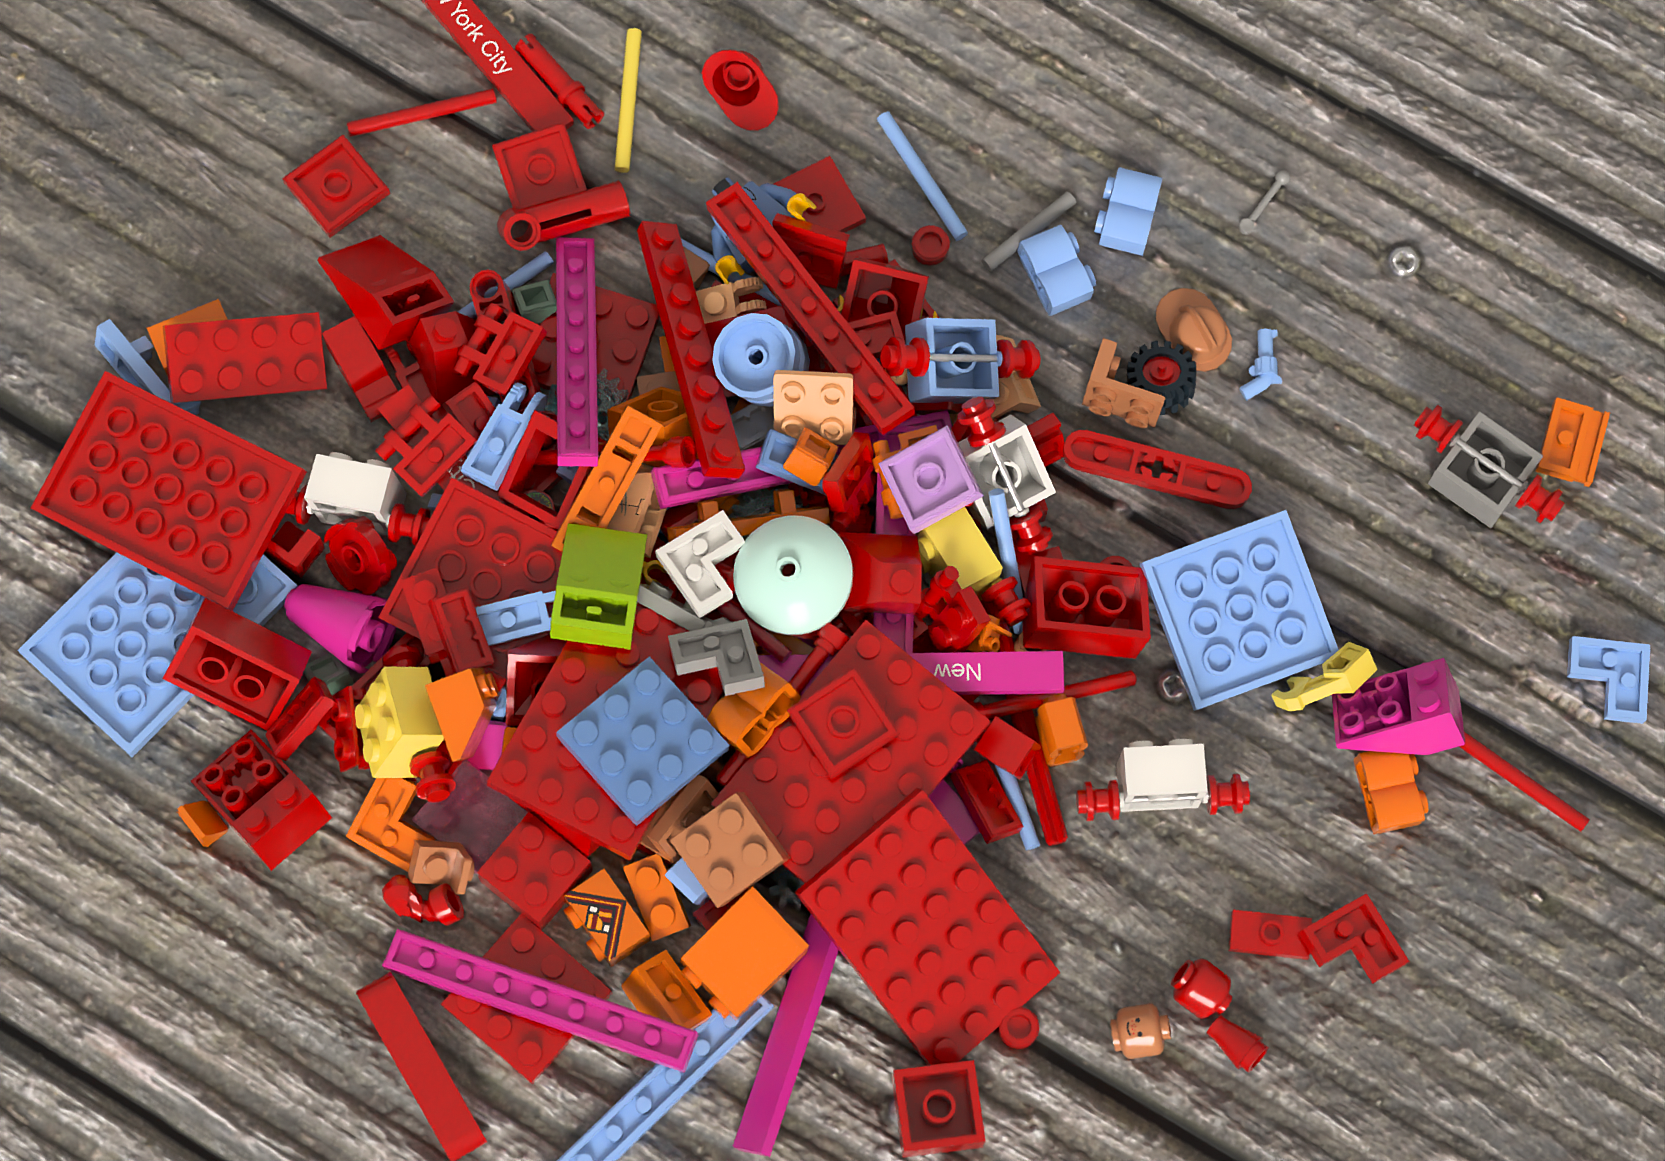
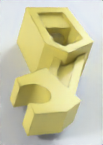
M1348 642L1322 664L1323 675L1313 679L1311 677H1290L1287 680L1290 691L1281 692L1277 689L1271 694L1276 706L1287 711L1303 710L1305 705L1329 695L1354 693L1377 671L1369 649Z

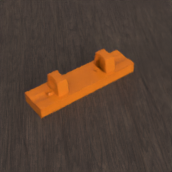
M626 405L598 457V467L593 466L556 533L551 543L552 547L563 552L568 523L606 529L663 425L662 423ZM613 451H616V452H619V453L623 454V455L626 456L630 461H628V460H626L625 458H623V457H621V456H619V455L613 453Z
M790 489L773 491L775 512L729 518L741 536L750 535L762 524L783 516H806L824 524L830 523L828 507L796 508L794 491ZM706 500L697 502L699 522L667 527L669 542L719 513L717 501Z

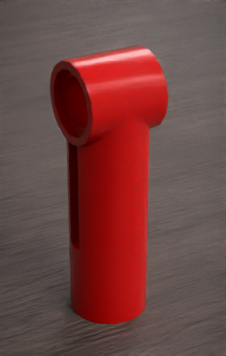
M615 181L529 207L509 208L500 215L497 230L500 237L510 247L524 251L543 241L629 217L630 209L621 182ZM519 220H525L528 227L526 233L521 237H512L510 231L512 225Z

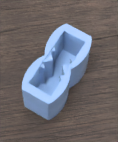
M1118 167L1116 178L1108 176L1103 199L1110 200L1107 212L1099 211L1094 232L1101 234L1099 245L1143 256L1162 183L1161 177Z
M1058 225L1020 241L1017 250L1018 255L1049 316L1091 299L1094 291L1093 287L1096 286V280L1091 268L1088 265L1083 266L1078 259L1079 245L1072 232L1067 233L1062 225Z

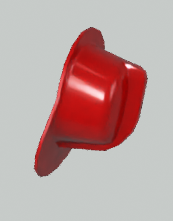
M721 50L713 53L705 61L702 70L703 83L726 116L736 126L745 130L758 131L768 127L773 122L779 109L778 95L764 74L760 61L754 55L745 51Z

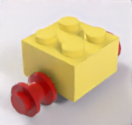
M966 507L919 531L917 538L923 574L928 572L930 577L933 578L938 571L944 570L947 566L955 567L959 572L957 582L962 589L971 586L980 601L983 600L984 603L995 604L999 611L995 616L1000 620L999 625L1006 623L1008 627L1020 623L1028 616L1026 610L1031 606V602L1028 598L1019 599L1014 592V588L1018 584L1014 576L1003 580L999 578L1003 567Z
M400 644L392 647L382 658V671L355 709L356 726L360 728L364 743L363 756L365 761L369 762L372 778L421 777V780L415 786L417 796L428 802H440L450 796V793L456 788V782L452 775L444 773L450 765L449 756L445 752L436 751L444 737L425 687L426 684L432 683L429 668L417 667L422 661L419 649L406 644Z

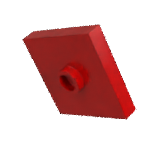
M564 122L492 145L512 207L525 208L587 190Z
M343 134L282 178L284 184L329 238L390 195L389 188Z
M831 156L773 183V185L791 189L795 193L804 194L816 205L815 210L810 207L802 213V217L806 222L843 233L866 223V216Z
M855 666L787 709V713L831 779L900 735Z

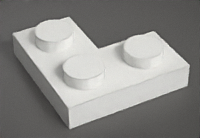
M722 510L655 551L657 559L698 618L733 598L731 589L714 565L739 551L745 540Z

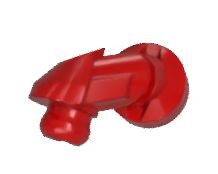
M402 874L393 876L382 889L385 903L400 917L401 915L410 917L419 923H422L423 919L428 922H440L446 926L464 918L462 902L458 894H455L448 883H443L431 889L427 901L422 900V896L418 894L415 885Z

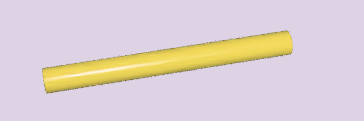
M636 28L628 29L626 34L615 157V171L626 173L630 170L642 31Z

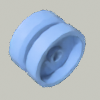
M757 313L737 317L726 325L715 341L712 358L716 376L727 390L754 405L768 407L774 406V372L776 370L809 371L810 364L806 344L796 331L767 314Z

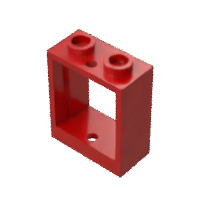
M534 410L496 496L509 502V507L526 516L531 514L540 519V523L558 531L593 466L578 467L559 512L521 493L546 436L549 435L557 440V414L551 411ZM598 437V457L607 442Z

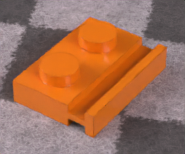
M1556 397L1552 404L1540 450L1543 458L1536 466L1535 472L1569 482L1577 481L1583 483V486L1590 487L1594 479L1610 412L1604 411L1602 413L1593 410V407Z

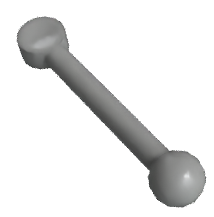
M1281 170L1276 173V181L1249 218L1241 220L1239 230L1242 234L1248 235L1253 232L1256 219L1279 188L1289 182L1290 175L1287 171Z

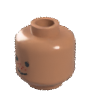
M1151 1003L1121 1008L1117 1012V1019L1111 1020L1115 1050H1122L1123 1055L1128 1059L1159 1055L1164 1050V1040L1172 1039L1168 1015L1160 1016L1156 1005Z

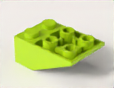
M568 523L553 604L550 638L631 649L647 534Z

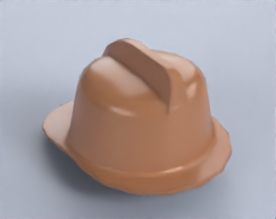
M1180 288L1170 291L1160 300L1156 308V322L1160 332L1166 341H1171L1172 349H1175L1176 345L1179 344L1183 346V354L1187 351L1191 353L1192 361L1196 363V371L1206 372L1216 369L1227 360L1231 352L1232 337L1222 316L1205 294L1194 289Z

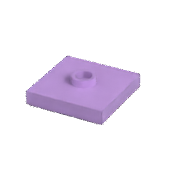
M949 426L939 429L878 463L910 531L914 534L984 496Z

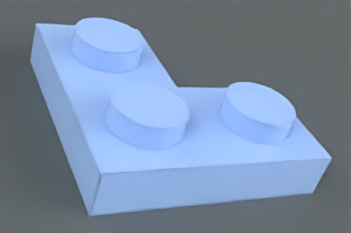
M1572 636L1569 639L1567 677L1606 682L1604 720L1640 724L1647 720L1650 645Z

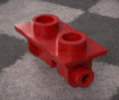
M347 686L332 695L335 703L330 708V715L335 722L337 737L334 743V755L339 761L340 772H345L357 765L360 770L370 769L369 762H366L363 756L364 743L360 728H357L355 719L356 706L360 704L367 693V689L364 688L352 689V686Z

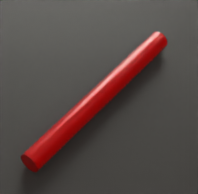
M492 88L346 123L349 135L353 137L495 104L497 101L494 89Z
M1464 732L1465 745L1458 747L1581 832L1590 820L1589 818Z

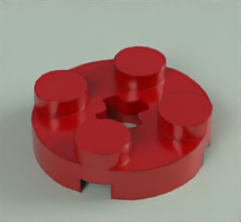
M361 516L357 519L346 518L327 530L324 543L329 541L330 552L325 554L326 561L333 576L344 588L349 591L356 588L362 591L361 594L371 595L388 584L391 578V571L397 567V559L395 554L387 548L369 518L366 516Z

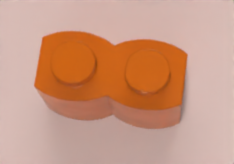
M761 662L765 687L724 696L715 703L707 717V721L724 740L748 758L765 745L772 735L774 728L789 717L787 709L797 704L801 699V696L790 683Z
M1064 693L1043 699V705L1037 709L1038 716L1035 717L1034 721L1048 767L1081 759L1085 755L1084 749L1088 747V742L1076 699L1074 697L1067 698Z
M1367 751L1359 753L1354 758L1355 770L1364 796L1365 808L1373 834L1420 825L1425 820L1424 814L1428 813V801L1423 790L1418 791L1414 776L1418 775V764L1414 754Z

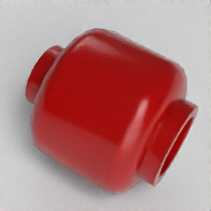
M1204 958L1193 962L1187 960L1179 967L1172 978L1171 985L1174 987L1173 998L1198 1018L1204 1019L1213 1013L1221 1015L1232 1001V995L1229 994L1231 978Z

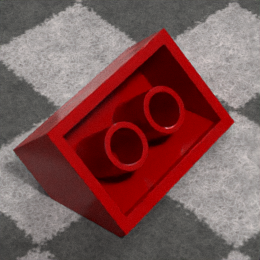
M1039 556L1033 557L1025 598L1029 599L1031 606L1026 610L1028 616L1022 621L1023 647L1136 659L1151 639L1148 585L1142 568Z
M204 598L162 679L268 731L278 719L299 683L312 651Z

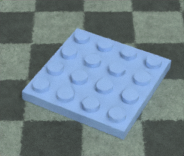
M1287 510L1139 564L1147 579L1150 595L1194 711L1320 665L1339 650Z

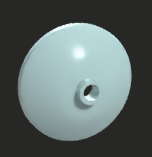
M791 515L778 517L759 526L747 537L745 543L741 546L734 565V588L744 611L763 628L784 635L806 634L816 631L831 622L845 606L853 584L852 560L842 539L826 524L806 516ZM787 564H794L796 567L795 573L790 577L783 576V567Z

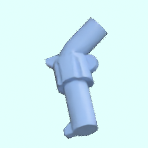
M1260 329L1257 331L1258 357L1254 360V365L1249 368L1250 376L1255 378L1239 387L1246 401L1266 390L1271 384H1282V378L1278 376L1277 358L1273 357V338L1278 335L1277 330Z

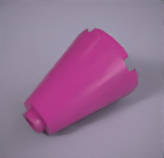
M301 584L288 593L284 603L286 616L292 623L357 673H366L369 669L365 667L372 661L377 662L388 651L397 628L378 618L388 600L382 597Z

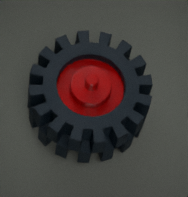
M1164 340V347H1159L1158 341H1152L1151 349H1148L1144 344L1139 347V354L1134 351L1131 355V362L1128 361L1127 384L1164 396L1165 401L1160 415H1165V408H1170L1173 414L1178 412V404L1185 408L1188 405L1189 398L1192 399L1195 394L1196 363L1192 361V355L1189 351L1183 354V346L1177 344L1175 349H1172L1171 341Z

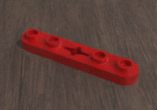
M1089 430L1074 431L1067 436L1064 442L1063 458L1071 468L1089 474L1226 509L1242 507L1248 501L1252 492V482L1244 471L1222 464ZM1155 461L1162 462V469L1170 473H1161L1159 478L1152 477V470L1145 466H1153Z

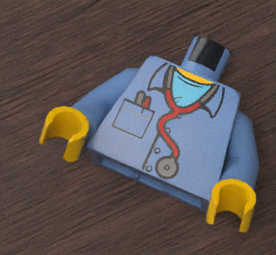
M730 178L721 180L713 188V195H718L734 183ZM752 181L742 187L771 225L777 213L806 221L802 217L804 210L810 207L813 210L816 209V205L804 194L795 193L788 188L770 183L758 186ZM711 215L715 222L711 230L713 255L716 261L715 270L723 282L729 284L728 277L731 273L737 271L742 276L744 270L750 274L754 269Z

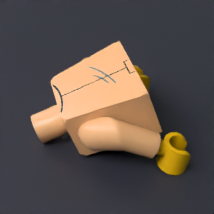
M642 463L606 529L647 534L644 557H650L667 508L660 509L651 476V470L656 467ZM657 560L648 563L643 561L642 573L644 574L646 584L650 585L652 581L659 582L648 576L652 569H659L667 574L662 564Z

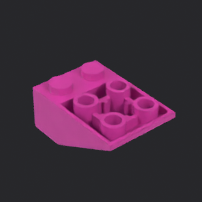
M1444 658L1368 679L1354 693L1332 694L1335 741L1338 749L1429 755L1465 745L1459 689Z

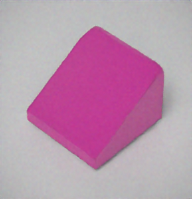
M489 721L474 756L468 758V767L493 770L502 755L504 729L511 727V725H506V722Z

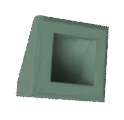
M549 280L511 289L520 316L540 324L556 312V298Z
M331 653L308 663L304 670L308 682L314 676L326 683L331 695L354 684L345 664Z

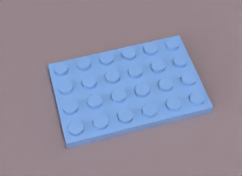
M116 553L18 649V652L132 758L194 696V694L162 678L205 597ZM263 554L233 612L264 626L284 606L288 593L298 586Z

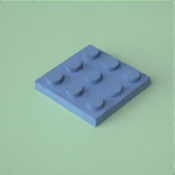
M650 656L556 733V737L636 826L729 750V744Z

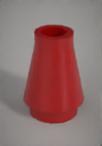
M1222 1015L1212 1023L1207 1031V1034L1217 1043L1237 1069L1242 1067L1248 1073L1258 1065L1268 1051V1047L1262 1043L1263 1038L1227 1020Z

